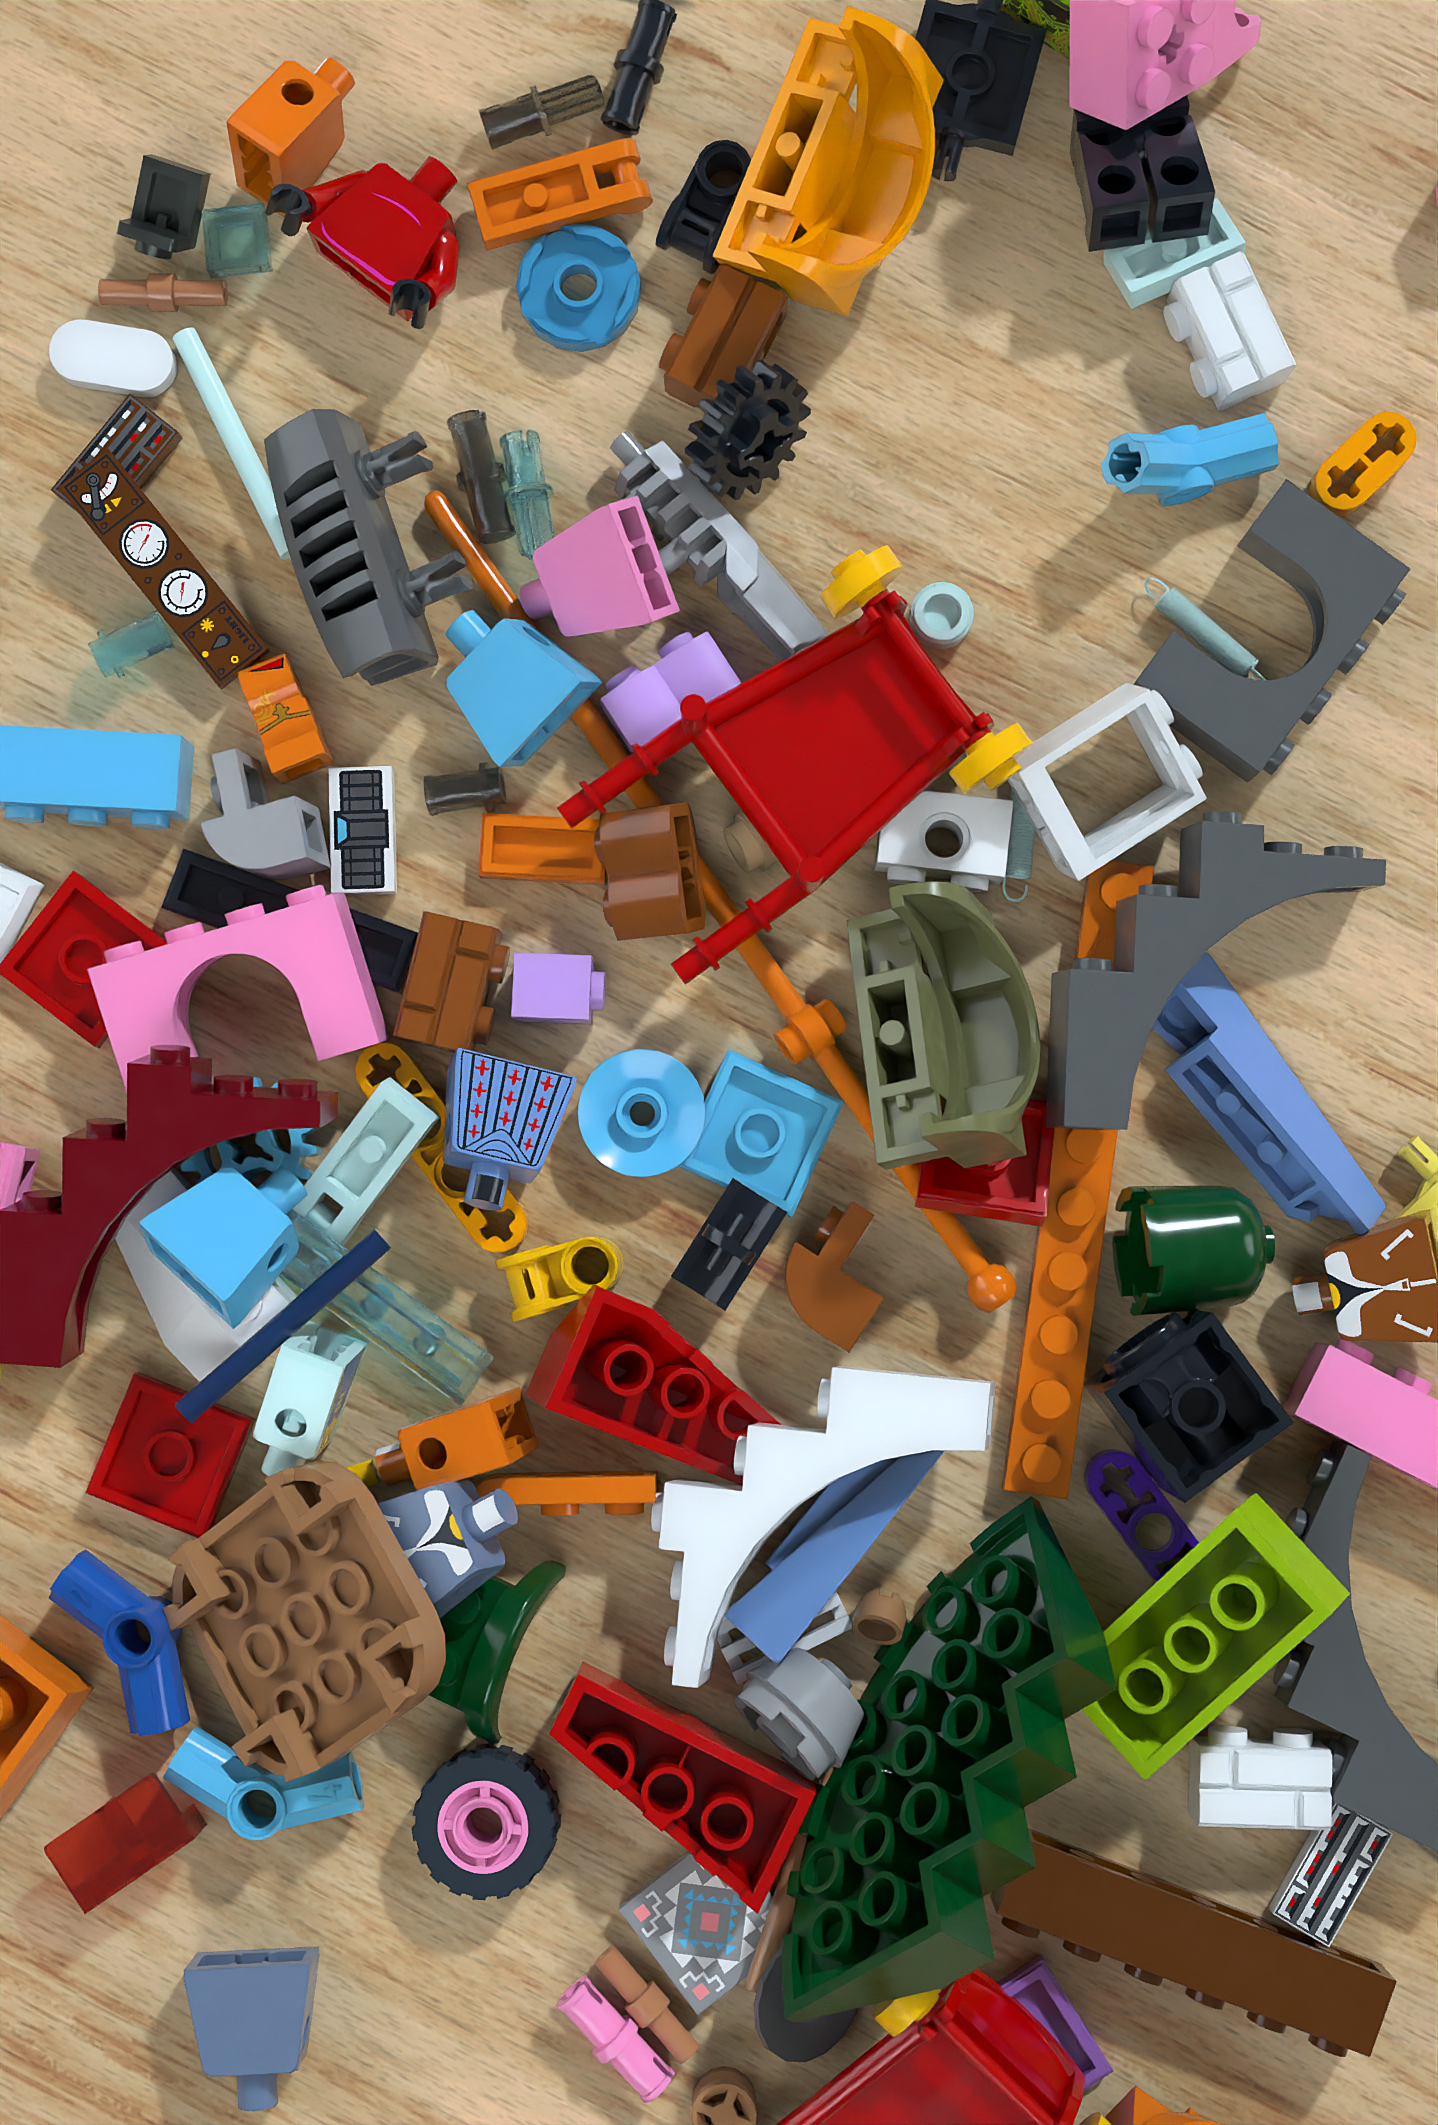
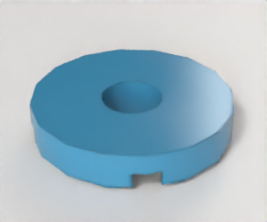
M580 223L561 226L560 231L553 232L548 236L544 234L534 241L520 262L516 283L523 317L535 334L558 349L577 352L605 347L624 334L638 312L641 295V281L636 262L631 257L630 251L623 241L602 227ZM585 274L597 284L596 289L588 299L573 301L562 293V285L571 275Z

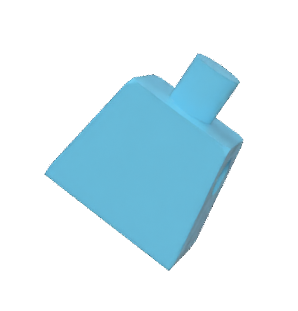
M469 610L459 616L446 631V637L465 657L447 677L446 687L489 755L499 767L524 766L603 683L596 674L525 620L504 618L491 630L474 610Z
M225 1167L147 1215L139 1222L150 1252L234 1329L243 1321L297 1254L299 1243L293 1223L286 1214L307 1196V1191L297 1177L285 1167H280L257 1188L234 1168Z

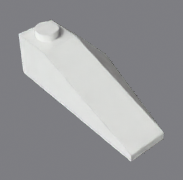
M174 1168L152 1187L127 1216L115 1240L164 1345L200 1382L293 1301L297 1295L278 1276L243 1321L233 1329L150 1252L139 1222L147 1215L193 1187Z

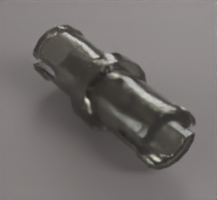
M468 410L455 414L446 421L452 435L460 467L456 480L459 491L466 492L476 530L477 543H498L516 534L502 486L507 476L504 465L496 462L486 423L485 411Z

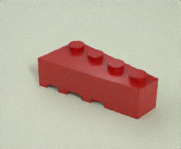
M582 1662L554 1719L549 1735L614 1791L618 1790L643 1812L642 1815L661 1832L664 1830L693 1855V1859L712 1876L716 1875L739 1895L741 1901L758 1914L816 1794L814 1779L810 1781L787 1763Z

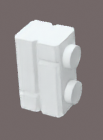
M1239 251L1214 262L1209 267L1205 266L1182 276L1174 282L1166 299L1168 305L1164 306L1163 309L1164 318L1174 340L1180 342L1185 339L1194 358V361L1190 363L1191 378L1201 397L1211 396L1217 410L1223 411L1247 400L1253 395L1257 396L1273 389L1288 379L1296 366L1295 360L1244 252Z
M1218 1725L1208 1727V1737H1194L1189 1741L1190 1778L1188 1810L1189 1815L1198 1826L1330 1830L1332 1822V1796L1330 1793V1788L1332 1787L1331 1750L1320 1740H1313L1312 1731L1301 1728L1281 1727L1273 1729V1739L1247 1738L1248 1730L1242 1727Z

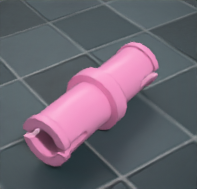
M587 1975L577 1979L561 1995V2000L557 2002L556 2008L563 2012L594 2045L592 2054L601 2064L610 2062L640 2095L644 2103L654 2100L672 2081L671 2077L675 2074L674 2069L668 2066L637 2033L639 2025L629 2014L621 2016L595 1988Z

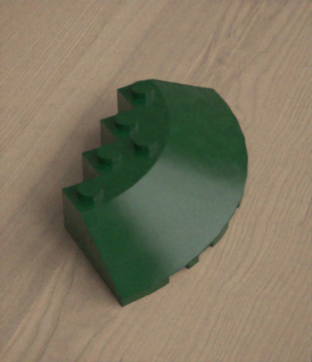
M1032 1496L993 1522L969 1544L973 1553L950 1576L940 1571L926 1586L932 1595L911 1621L906 1619L901 1640L892 1645L880 1646L873 1658L881 1664L871 1678L861 1699L857 1700L864 1712V1716L840 1768L834 1767L825 1786L815 1783L816 1794L798 1832L807 1838L800 1870L790 1872L787 1895L796 1900L792 1933L783 1935L782 1983L785 2019L793 2023L941 1989L994 1960L983 1897L1036 1868L1024 1807L1077 1778L1065 1719L1117 1689L1103 1630L1040 1502Z

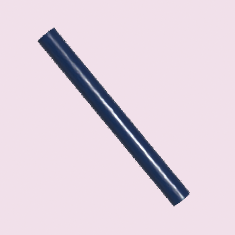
M373 1229L176 1402V1408L191 1424L194 1423L391 1249L388 1243Z

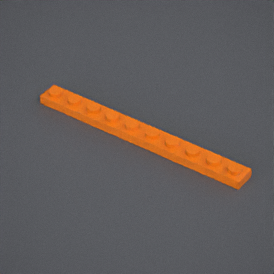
M1111 860L1086 876L1075 959L1112 960V971H1114L1116 901L1138 894V886L1152 884L1154 866ZM1054 1128L1047 1215L1043 1227H1037L1001 1486L1003 1490L1068 1499L1118 1130Z

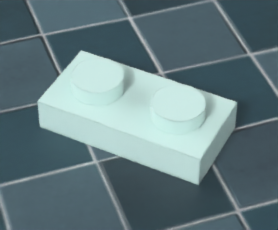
M1216 198L1213 203L1208 235L1152 243L1148 228L1146 229L1145 244L1104 250V265L1132 309L1169 293L1174 282L1182 276L1205 266L1209 267L1214 262L1239 251L1245 254L1246 242L1218 198Z

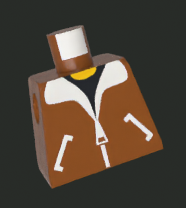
M1430 1209L1418 1211L1371 1227L1363 1235L1354 1233L1329 1242L1323 1250L1327 1272L1293 1277L1292 1279L1293 1296L1298 1314L1301 1316L1335 1311L1338 1331L1342 1340L1438 1343V1248Z

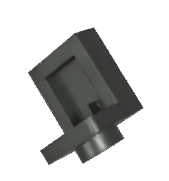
M153 154L143 155L132 215L129 219L119 220L117 234L136 240L134 247L136 251L161 259H172L173 253L194 249L196 247L211 174Z

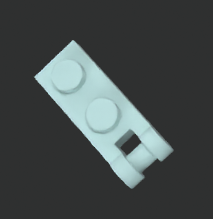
M391 1077L385 1079L380 1083L304 1185L307 1196L286 1215L300 1226L305 1222L322 1235L320 1242L336 1254L353 1236L360 1222L440 1117ZM326 1194L344 1207L339 1215L322 1203Z

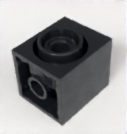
M1202 1310L1174 1312L1158 1319L1118 1347L1103 1362V1368L1083 1384L1157 1486L1184 1503L1294 1423L1213 1312Z

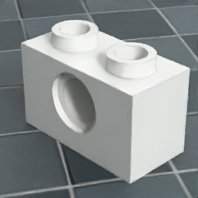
M924 790L878 832L874 871L888 872L887 881L894 884L903 885L925 882V877L949 879L951 880L950 883L961 885L971 893H987L989 884L999 885L1005 878L1014 801ZM934 828L949 829L958 839L959 851L951 857H937L928 850L925 843V834Z

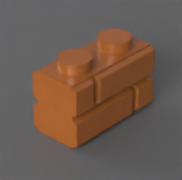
M726 264L719 265L712 281L701 278L688 303L687 313L692 315L693 318L684 336L673 333L660 358L659 368L665 371V392L692 407L701 409L699 404L702 399L713 401L717 397L716 382L720 379L728 384L734 382L736 368L740 365H743L752 372L758 360L764 361L787 316L788 297L783 292L759 280L754 281L750 276Z
M423 911L393 1036L400 1040L454 1053L457 1048L475 1051L476 1043L487 1045L495 1018V1008L486 1006L491 982L502 984L510 956V947L500 945L503 936L501 931L492 926Z

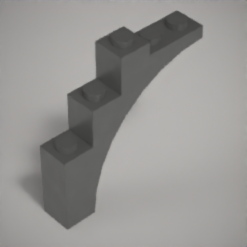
M1236 812L1203 813V821L1182 828L1180 835L1179 886L1140 885L1138 886V894L1116 901L1114 971H1112V960L1076 958L1073 959V969L1052 973L1045 1127L1106 1131L1127 1130L1134 1078L1149 1033L1174 988L1204 953L1247 919L1286 900L1315 893L1361 892L1384 886L1386 880V860L1363 858V848L1354 846H1329L1324 848V855L1302 854L1301 843H1264V825L1242 824V814Z
M1333 1440L1329 1450L1322 1448L1313 1459L1306 1478L1307 1484L1312 1486L1302 1509L1293 1508L1285 1524L1351 1593L1349 1549L1354 1510L1372 1456L1350 1445ZM1350 1594L1326 1620L1296 1646L1295 1650L1292 1649L1278 1662L1273 1677L1274 1684L1278 1685L1274 1696L1287 1707L1342 1732L1338 1742L1331 1741L1327 1745L1332 1754V1787L1330 1788L1332 1802L1438 1852V1763L1418 1746L1388 1706L1365 1659L1352 1610Z

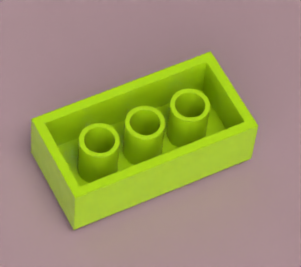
M1254 1493L1103 1632L1117 1689L1083 1708L1082 1711L1142 1779L1146 1781L1326 1620L1351 1593L1257 1493Z

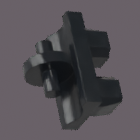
M732 1178L671 1277L726 1311L787 1212Z

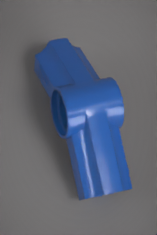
M84 1550L78 1553L69 1565L60 1572L51 1586L49 1599L103 1640L106 1654L119 1668L130 1733L146 1736L160 1734L167 1730L184 1726L190 1721L176 1646L182 1633V1628L170 1631L162 1608L173 1603L162 1596H146L89 1551ZM136 1619L143 1622L148 1628L151 1635L150 1644L138 1636L135 1628Z

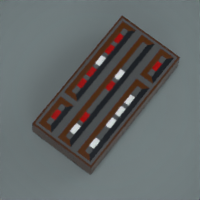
M129 394L56 482L51 491L77 512L58 487L106 449L111 451L141 489L183 438L177 430Z

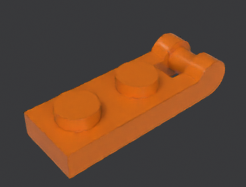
M624 138L468 182L469 193L486 251L561 230V226L574 223L582 224L617 213L633 214L648 208L652 204L653 199L647 181L639 177L636 166L640 164L641 158L635 140ZM606 172L613 174L616 185L599 189L595 175Z
M657 1470L496 1473L485 1478L476 1488L480 1498L496 1489H502L508 1493L515 1505L541 1504V1515L545 1516L579 1514V1504L605 1503V1514L644 1513V1503H656V1493L658 1492Z

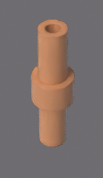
M149 273L147 280L100 279L98 283V296L101 305L149 306L151 312H178L179 306H226L228 301L225 280H178L175 273Z
M614 1945L606 1949L594 1964L627 2001L624 2009L641 2029L648 2026L680 2064L687 2061L700 2045L667 2008L670 2003L668 1997L653 1980L646 1983Z

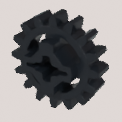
M758 360L752 372L743 365L738 366L734 382L728 384L722 379L716 382L717 397L713 401L702 399L699 406L705 412L702 420L695 421L689 425L688 430L697 436L695 441L685 447V454L694 460L689 466L690 472L721 498L728 494L734 500H739L745 488L754 495L759 493L762 479L770 477L776 481L779 478L778 465L782 460H794L796 455L790 448L794 442L805 438L807 434L799 426V422L811 414V409L802 403L808 395L807 390L797 383L798 379L776 363L771 367L763 360Z

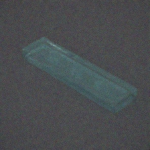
M292 1209L286 1215L293 1223L299 1249L280 1275L304 1291L349 1250ZM369 1267L325 1306L333 1314L460 1407L472 1393L494 1359L491 1354L372 1267Z

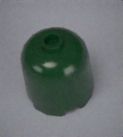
M1220 1185L1131 1186L1122 1189L1116 1201V1211L1127 1213L1125 1235L1112 1237L1114 1270L1120 1296H1134L1136 1301L1132 1303L1130 1309L1132 1316L1217 1309L1242 1304L1255 1294L1264 1277L1266 1264H1271L1274 1260L1275 1239L1271 1227L1263 1225L1262 1218L1252 1200L1233 1187Z

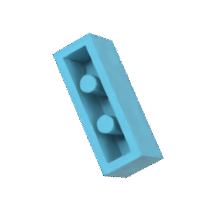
M0 725V810L5 811L6 820L22 823H43L44 813L68 814V823L75 825L100 827L107 825V817L131 818V826L167 830L170 829V820L189 821L194 746L182 735Z

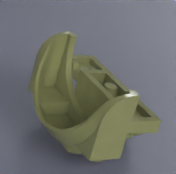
M938 881L917 882L889 887L891 909L846 920L877 1164L888 1170L948 1156L963 1168H969L1027 1155L1021 1118L1038 1076L1041 1052L1040 1032L1033 997L1015 955L1001 934L993 926L991 912L967 888L955 883ZM921 954L926 964L930 978L923 973Z

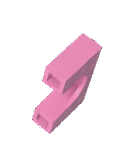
M318 885L286 895L289 907L265 914L263 905L260 903L225 914L228 926L205 933L202 922L165 932L167 945L144 951L142 942L136 941L104 951L107 963L87 970L126 1092L127 1063L149 1055L151 1046L190 1047V1057H199L189 1026L188 1008L190 997L195 984L204 971L216 961L231 954H247L261 958L274 965L286 976L298 997L318 1061L390 1039L345 894L332 893L326 895L323 885Z

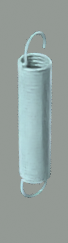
M1150 577L1145 580V589L1154 599L1156 597L1147 588L1148 581L1155 580L1167 589L1156 603L1155 608L1160 610L1169 620H1172L1176 627L1179 626L1183 633L1191 637L1195 643H1198L1214 659H1217L1219 664L1241 677H1244L1252 669L1259 678L1266 681L1254 669L1259 659L1256 660L1254 655H1251L1240 643H1237L1221 627H1218L1216 622L1213 623L1209 616H1206L1202 610H1199L1183 594H1180L1178 589L1176 590L1174 587L1169 592V587L1159 579Z
M1011 788L1010 801L1014 802L1006 873L1002 887L1003 893L1009 901L1020 902L1027 895L1028 885H1025V892L1021 898H1010L1005 890L1006 877L1017 879L1031 878L1035 829Z

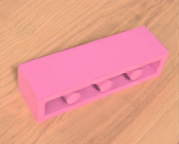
M1339 1338L1335 1347L1315 1342L1283 1405L1286 1413L1438 1491V1400L1428 1396L1433 1385L1398 1367L1391 1377L1370 1366L1375 1355L1352 1342Z

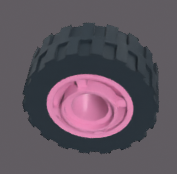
M489 1744L477 1745L473 1750L466 1751L465 1748L455 1753L451 1759L444 1762L428 1779L420 1791L422 1792L420 1798L415 1803L412 1816L416 1817L415 1825L412 1827L413 1841L416 1840L419 1851L417 1855L421 1864L425 1863L431 1871L430 1876L438 1884L441 1881L450 1888V1892L461 1896V1894L473 1896L472 1900H485L491 1896H497V1899L509 1896L512 1890L518 1887L520 1890L532 1881L537 1873H540L558 1840L556 1837L561 1827V1814H558L557 1806L560 1800L557 1790L553 1791L549 1783L551 1778L545 1769L540 1770L533 1763L535 1759L526 1753L521 1755L512 1751L513 1747L501 1745L498 1748L489 1747ZM480 1807L495 1811L501 1819L502 1832L488 1835L479 1831L473 1822L472 1811Z

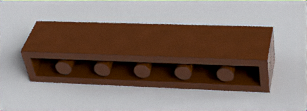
M1029 1829L1036 1868L993 1891L990 1898L996 1914L1003 1916L1001 1923L1018 1934L1030 1938H1038L1040 1931L1063 1939V1948L1078 1957L1099 1962L1101 1955L1108 1956L1125 1963L1124 1971L1136 1979L1156 1986L1161 1985L1163 1978L1186 1986L1185 1994L1205 2006L1219 2010L1223 2008L1225 2002L1248 2010L1246 2017L1255 2024L1277 2033H1284L1286 2026L1310 2034L1308 2041L1311 2044L1339 2057H1346L1348 2049L1368 2057L1371 2056L1397 1982L1379 1962L1332 1944L1330 1947H1327L1311 1936L1032 1829Z

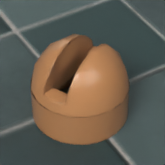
M875 1588L865 1593L856 1605L851 1625L852 1629L860 1638L879 1645L895 1644L901 1640L906 1623L905 1605L897 1593L893 1592L890 1598L880 1595V1588Z

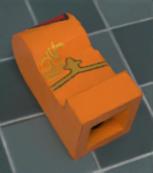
M286 653L238 672L239 682L265 748L263 751L272 775L282 784L335 764L308 696H305Z

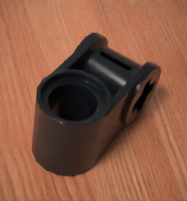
M719 140L707 145L702 150L682 190L672 201L662 220L656 237L657 247L664 251L673 247L702 262V269L710 274L716 272L720 264L713 257V253L751 162V158L745 148L737 142ZM728 169L736 172L741 177L736 185L724 189L715 187L709 182L711 176L719 170Z

